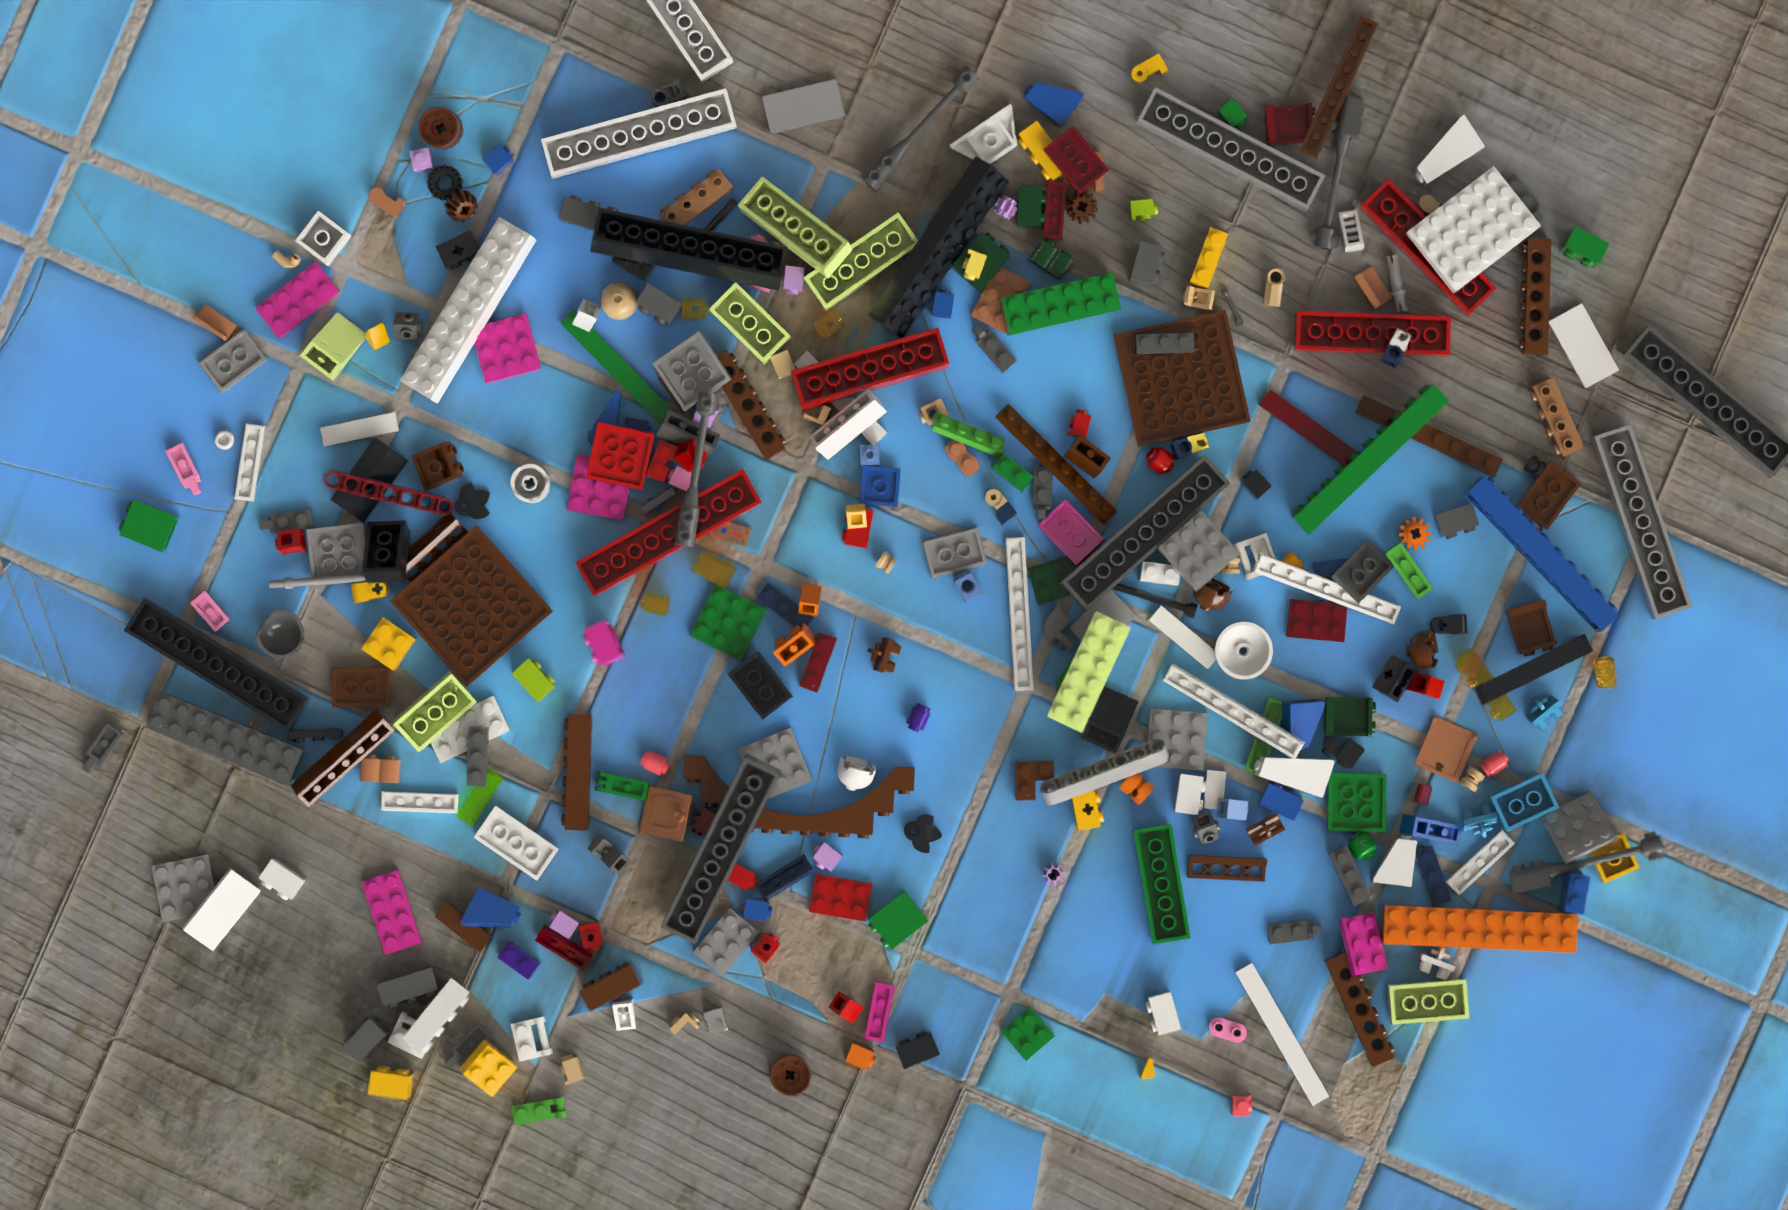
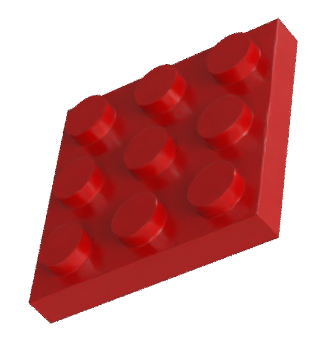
M598 421L586 478L643 490L655 433Z

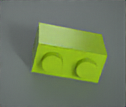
M528 658L512 675L537 702H540L556 687L553 684L555 680L548 673L545 675L540 670L542 666L536 659L532 661Z

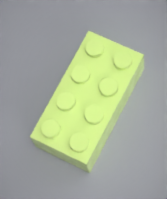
M736 282L709 309L764 365L791 338Z
M1464 978L1387 985L1389 1019L1392 1025L1469 1018L1467 984Z

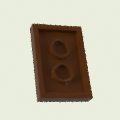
M1549 461L1518 503V506L1525 515L1548 530L1582 483L1555 463Z
M390 668L332 669V707H391Z

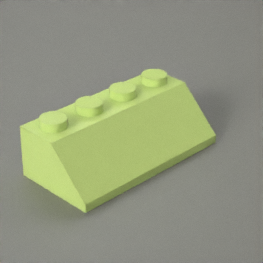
M450 670L392 720L393 725L420 752L477 701Z

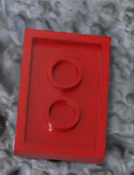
M816 874L809 912L866 922L872 883Z

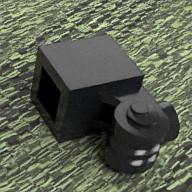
M1328 736L1323 740V749L1321 750L1329 758L1332 755L1337 758V763L1345 769L1347 767L1353 768L1365 751L1362 746L1350 738L1345 741L1343 746L1338 747V741L1333 736Z

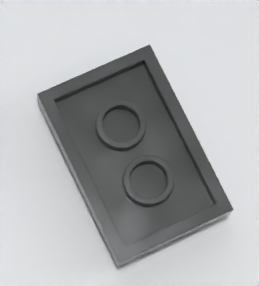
M1367 539L1331 577L1359 604L1394 566Z

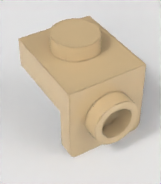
M1187 286L1183 294L1184 304L1192 308L1212 310L1215 291Z
M686 1012L681 1018L679 1016L674 1018L670 1023L672 1027L669 1030L675 1035L688 1021L697 1029L700 1026L698 1024L700 1020L692 1012L690 1014Z

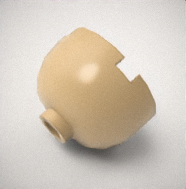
M613 282L602 291L600 305L603 312L611 319L625 320L637 310L638 305L636 301L638 295L629 284Z

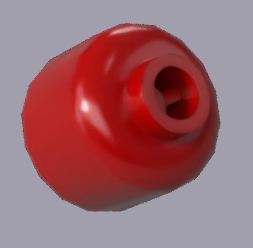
M1153 447L1145 457L1147 467L1157 475L1168 474L1174 467V456L1163 447Z

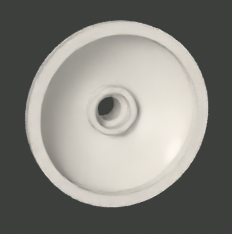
M1237 622L1225 628L1219 635L1215 645V656L1220 668L1229 676L1237 679H1251L1259 676L1267 669L1272 660L1273 646L1269 635L1263 628L1250 622ZM1241 647L1246 648L1244 655L1239 652Z

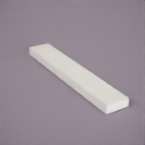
M806 351L794 363V366L798 369L819 362ZM845 398L831 404L840 412L854 398ZM875 421L861 434L871 445H876L887 432Z

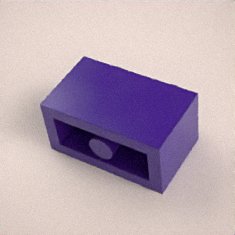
M511 941L507 942L497 957L528 980L541 964V962Z

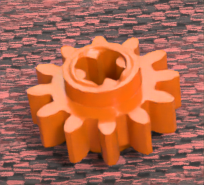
M1412 517L1411 523L1407 519L1404 520L1406 526H1399V529L1403 530V532L1397 534L1398 537H1403V540L1400 542L1402 544L1407 543L1406 549L1413 546V550L1417 551L1418 545L1424 549L1425 544L1423 542H1430L1427 535L1432 534L1431 531H1426L1429 524L1422 525L1423 519L1416 522L1415 517ZM1416 529L1418 530L1417 534L1419 535V537H1415L1413 539L1410 531H1414Z

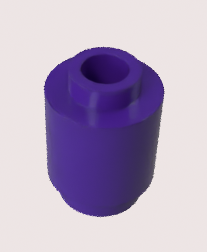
M916 703L915 707H912L906 721L909 724L908 728L915 732H918L919 729L923 731L929 719L931 709Z

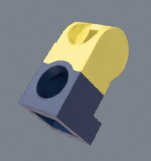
M1205 433L1170 443L1175 460L1209 448Z

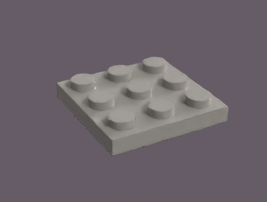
M698 331L652 363L683 411H687L697 404L699 392L713 393L732 380L701 331Z
M1202 510L1158 547V550L1195 592L1240 554Z
M364 523L306 529L312 577L362 574L366 540ZM333 584L313 585V587H316V586H325V585H333Z
M1150 709L1147 742L1154 739L1163 740L1169 754L1168 760L1156 767L1203 771L1208 713Z
M791 728L737 749L742 760L747 753L781 770L769 798L813 781Z
M1592 791L1540 817L1565 865L1618 840L1616 833Z
M209 854L152 865L162 922L191 917L215 888Z

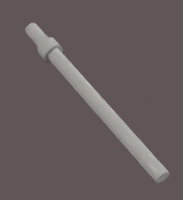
M363 574L299 579L286 577L284 580L269 581L270 588L285 587V589H293L295 586L366 581Z

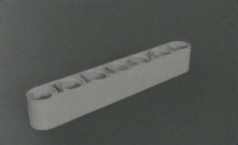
M1154 739L1046 780L1040 785L1044 802L1047 805H1055L1161 765L1169 758L1165 742L1161 739Z

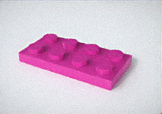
M314 262L255 309L280 339L334 298L340 291L319 264Z
M399 870L362 881L361 883L385 955L422 943Z

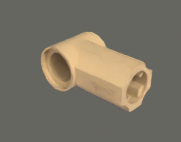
M1278 268L1270 270L1266 275L1263 305L1280 307L1285 275ZM1273 272H1277L1280 275L1278 283H1274L1270 279Z

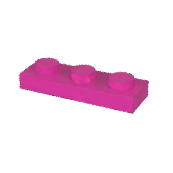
M875 983L865 1039L884 1042L895 985Z

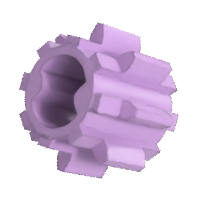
M1003 195L994 204L996 207L994 212L1009 220L1010 217H1014L1016 214L1018 203L1010 197Z
M1051 862L1049 869L1043 867L1046 870V874L1041 876L1047 877L1046 884L1053 882L1054 886H1056V881L1063 882L1061 875L1065 874V872H1060V864L1054 867V864ZM1052 869H1056L1059 872L1055 880H1051L1048 877Z

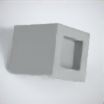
M723 1007L703 1012L710 1034L729 1029Z

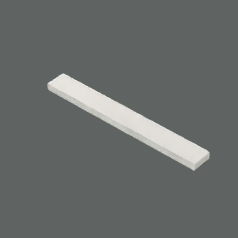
M1025 537L1005 538L1014 691L1034 690Z
M1259 553L1253 568V572L1391 624L1395 623L1401 608L1399 605L1370 594L1358 604L1336 581Z
M1175 664L1170 666L1163 679L1167 684L1293 759H1296L1305 743Z
M1253 963L1236 971V975L1311 1105L1314 1106L1328 1098V1093Z

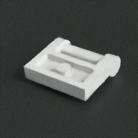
M1267 533L1233 544L1240 553L1239 556L1246 573L1244 575L1246 581L1261 576V574L1253 572L1245 546L1250 545L1255 562L1259 553L1275 558Z
M402 1011L388 1043L423 1059L424 1051L419 1054L402 1040L409 1031L402 1027L403 1023L413 1026L417 1021L408 1016V1013Z
M544 1016L511 1024L519 1062L553 1054L546 1034ZM534 1024L537 1025L542 1046L540 1051H537L531 1025Z

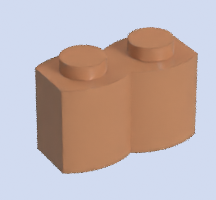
M952 440L945 446L944 449L948 458L957 463L958 469L966 477L972 476L980 469L978 461L974 456L967 453L963 443Z
M368 754L366 758L361 760L360 781L400 783L401 760L396 759V756L385 755V759H378L377 755Z

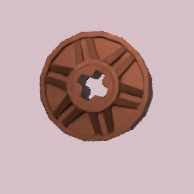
M434 107L428 109L419 120L418 130L420 137L425 143L437 149L446 150L453 148L460 142L463 136L461 119L457 114L446 108ZM444 126L445 128H447L446 132L442 131L441 133V131L439 130V127Z
M784 1054L776 1058L771 1064L769 1071L770 1081L780 1094L797 1096L808 1088L811 1081V1070L801 1057L794 1054ZM787 1070L790 1072L794 1070V1077L792 1079L789 1077L785 1078Z

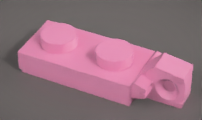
M181 442L165 450L185 489L190 487L193 495L201 493L202 491L198 484L201 481L200 475L184 443Z

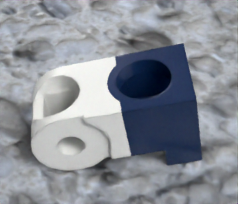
M1397 328L1380 361L1396 368L1400 363L1411 335Z

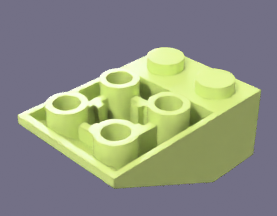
M337 312L313 338L300 356L334 381L366 339L364 336L365 332Z

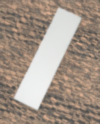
M396 412L321 427L320 431L323 445L327 447L398 432L399 426Z
M245 424L234 499L254 502L266 426Z
M1160 606L1149 619L1152 624L1207 670L1216 660L1215 650L1164 607Z
M381 791V810L458 813L459 794Z
M1501 829L1445 882L1459 896L1515 843Z

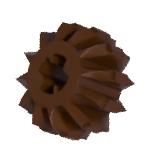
M459 189L457 193L452 192L451 197H446L448 201L444 204L446 213L454 221L458 222L460 220L464 223L466 218L470 219L471 215L476 214L475 209L478 208L477 200L469 191Z
M1085 191L1082 192V197L1076 192L1074 194L1076 200L1069 197L1068 200L1072 204H1066V208L1072 209L1067 212V215L1074 214L1071 219L1073 222L1076 218H1079L1078 224H1082V218L1085 219L1086 223H1089L1088 216L1094 219L1096 216L1092 212H1098L1097 207H1092L1097 204V200L1090 202L1093 197L1092 194L1085 198ZM1080 203H1083V206L1084 204L1087 206L1085 212L1077 210Z

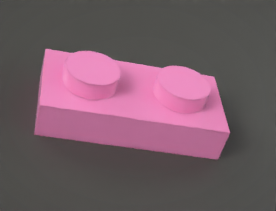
M203 591L190 603L214 632H217L231 620L206 591Z

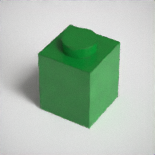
M1233 98L1217 111V114L1226 124L1233 128L1236 127L1237 130L1246 123L1247 114Z

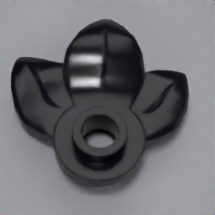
M471 482L465 484L460 490V498L455 502L456 512L462 516L470 515L474 519L487 517L490 513L484 505L489 500L490 492L475 490ZM462 503L468 504V508L466 510H462Z
M921 815L916 821L907 823L904 828V834L909 840H912L913 847L923 853H929V842H934L942 837L939 829L932 825L934 820L932 815ZM912 827L917 828L916 834L910 833Z

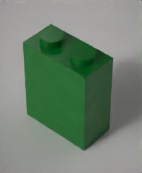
M133 499V502H129L126 508V513H128L126 519L122 520L119 525V535L165 553L179 517Z
M904 890L868 919L870 921L868 926L874 933L879 932L882 936L880 941L886 948L890 947L893 950L926 924L928 919Z

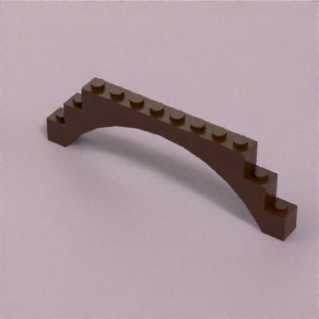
M684 755L683 778H687V782L699 783V779H702L701 802L705 803L707 807H717V803L721 805L729 786L720 779L705 756ZM895 767L877 788L862 799L838 810L821 814L794 815L763 808L752 832H754V829H761V833H773V830H781L780 834H792V831H800V835H811V832H819V836H830V833H838V837H850V834H857V838H869V835H873L874 812H878V816H889V813H893L894 790H898V794H910V791H914L915 768Z

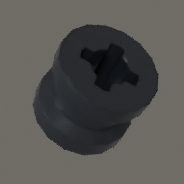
M1534 455L1523 470L1530 472L1532 477L1536 479L1547 464L1539 461L1538 457Z

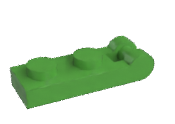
M558 1097L512 1105L514 1125L567 1116V1110H564L563 1104L565 1103V1098ZM551 1105H556V1112H552Z

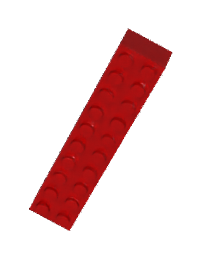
M744 469L698 494V509H700L695 541L763 504ZM682 503L575 562L594 597L686 547L674 544Z

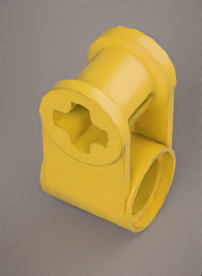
M360 582L350 585L354 604L383 598L389 593L387 583ZM378 584L383 586V590L380 593L375 591V588H378Z

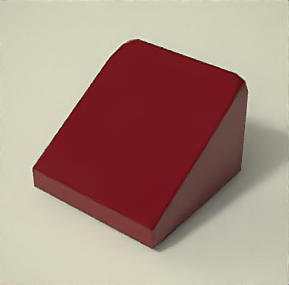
M1418 784L1414 802L1428 805L1432 787Z

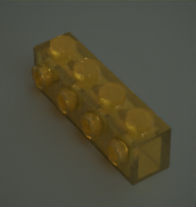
M1473 648L1467 649L1454 659L1456 662L1454 664L1455 667L1468 678L1466 682L1471 689L1494 678ZM1506 694L1486 703L1490 709L1488 712L1494 720L1503 721L1517 711Z

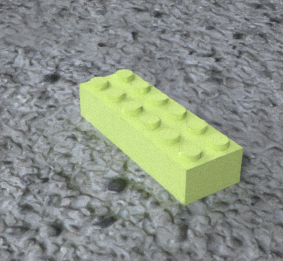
M763 176L738 204L739 209L745 216L784 246L788 247V249L826 278L831 276L852 251L847 240Z
M898 212L851 244L852 251L829 278H826L815 269L804 277V281L825 311H827L910 254L918 240Z
M1097 611L1094 613L1046 717L1080 733L1083 732L1131 627Z

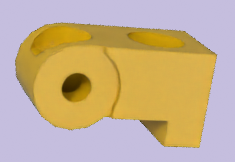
M1157 54L1135 66L1131 72V78L1133 82L1142 84L1147 80V77L1158 71L1161 76L1168 72V68L1160 54Z

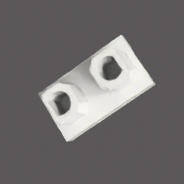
M1440 947L1439 950L1431 949L1430 954L1435 955L1436 959L1424 954L1419 956V959H1421L1419 970L1429 974L1433 964L1439 966L1436 977L1443 980L1448 978L1451 971L1454 972L1455 966L1441 961V959L1449 960L1450 955L1444 953L1445 947Z

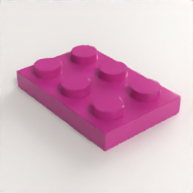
M1066 499L1038 525L1077 567L1105 541Z
M1375 912L1340 919L1339 925L1351 976L1388 969Z

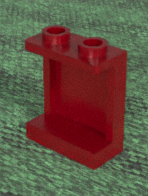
M1312 103L1276 107L1273 105L1265 106L1267 145L1302 144L1316 115V109L1312 107Z

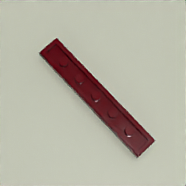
M1269 390L1259 404L1261 408L1340 464L1346 465L1350 461L1348 457L1356 451L1272 390Z

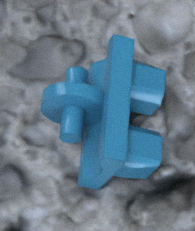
M1544 696L1541 700L1534 697L1532 700L1535 705L1530 708L1532 712L1526 716V719L1543 731L1549 726L1548 721L1545 719L1551 714L1553 718L1557 719L1563 715L1560 707L1562 704L1554 696L1548 699Z
M1490 805L1480 807L1482 816L1475 817L1473 809L1463 811V831L1472 830L1474 835L1480 833L1482 838H1486V832L1492 830L1491 825L1497 823V812H1493Z

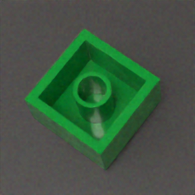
M1575 226L1569 230L1559 251L1563 253L1565 258L1570 260L1576 259L1580 261L1581 266L1590 269V267L1594 268L1600 264L1610 243Z

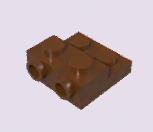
M450 441L442 442L412 455L424 491H429L463 477L464 467L461 462L457 461L455 456L457 448Z

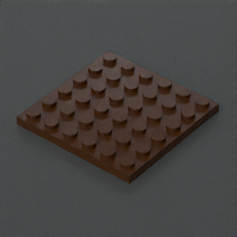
M1226 310L1113 335L1138 447L1251 422ZM1194 333V353L1136 354V334Z
M477 525L390 600L465 687H468L553 612Z

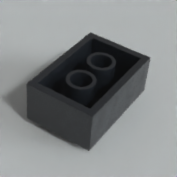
M405 520L367 523L362 574L367 583L405 582L411 533Z
M759 651L728 673V676L762 720L793 697Z

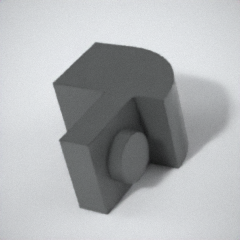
M1058 607L1045 620L1043 632L1049 643L1056 638L1057 641L1055 643L1062 650L1066 648L1069 651L1074 644L1061 630L1071 620Z
M600 834L587 848L618 875L631 861L610 840Z

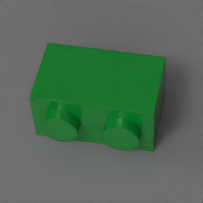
M1004 453L991 469L1021 493L1034 478L1033 475Z

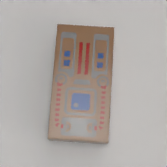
M728 522L710 532L709 536L746 547L751 529Z

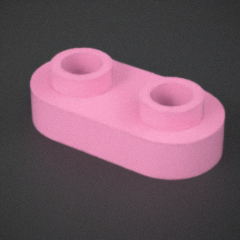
M1215 1017L1209 1022V1031L1216 1037L1236 1043L1246 1038V1028L1240 1023L1221 1017ZM1217 1024L1222 1025V1029L1220 1031H1217L1215 1029V1026ZM1236 1029L1240 1030L1241 1032L1239 1036H1234V1031Z

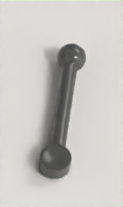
M1224 289L1222 295L1228 301L1235 316L1236 325L1241 326L1243 325V320L1239 318L1229 297V290Z

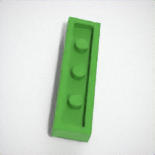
M936 412L933 415L931 431L998 458L1003 455L1005 439Z
M1268 697L1262 717L1280 726L1282 702ZM1255 736L1244 770L1255 774L1254 765L1256 761L1260 759V756L1269 757L1273 746Z

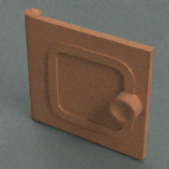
M1434 716L1414 765L1458 783L1473 745L1478 739V735Z
M648 785L639 832L641 834L646 833L683 842L692 795Z

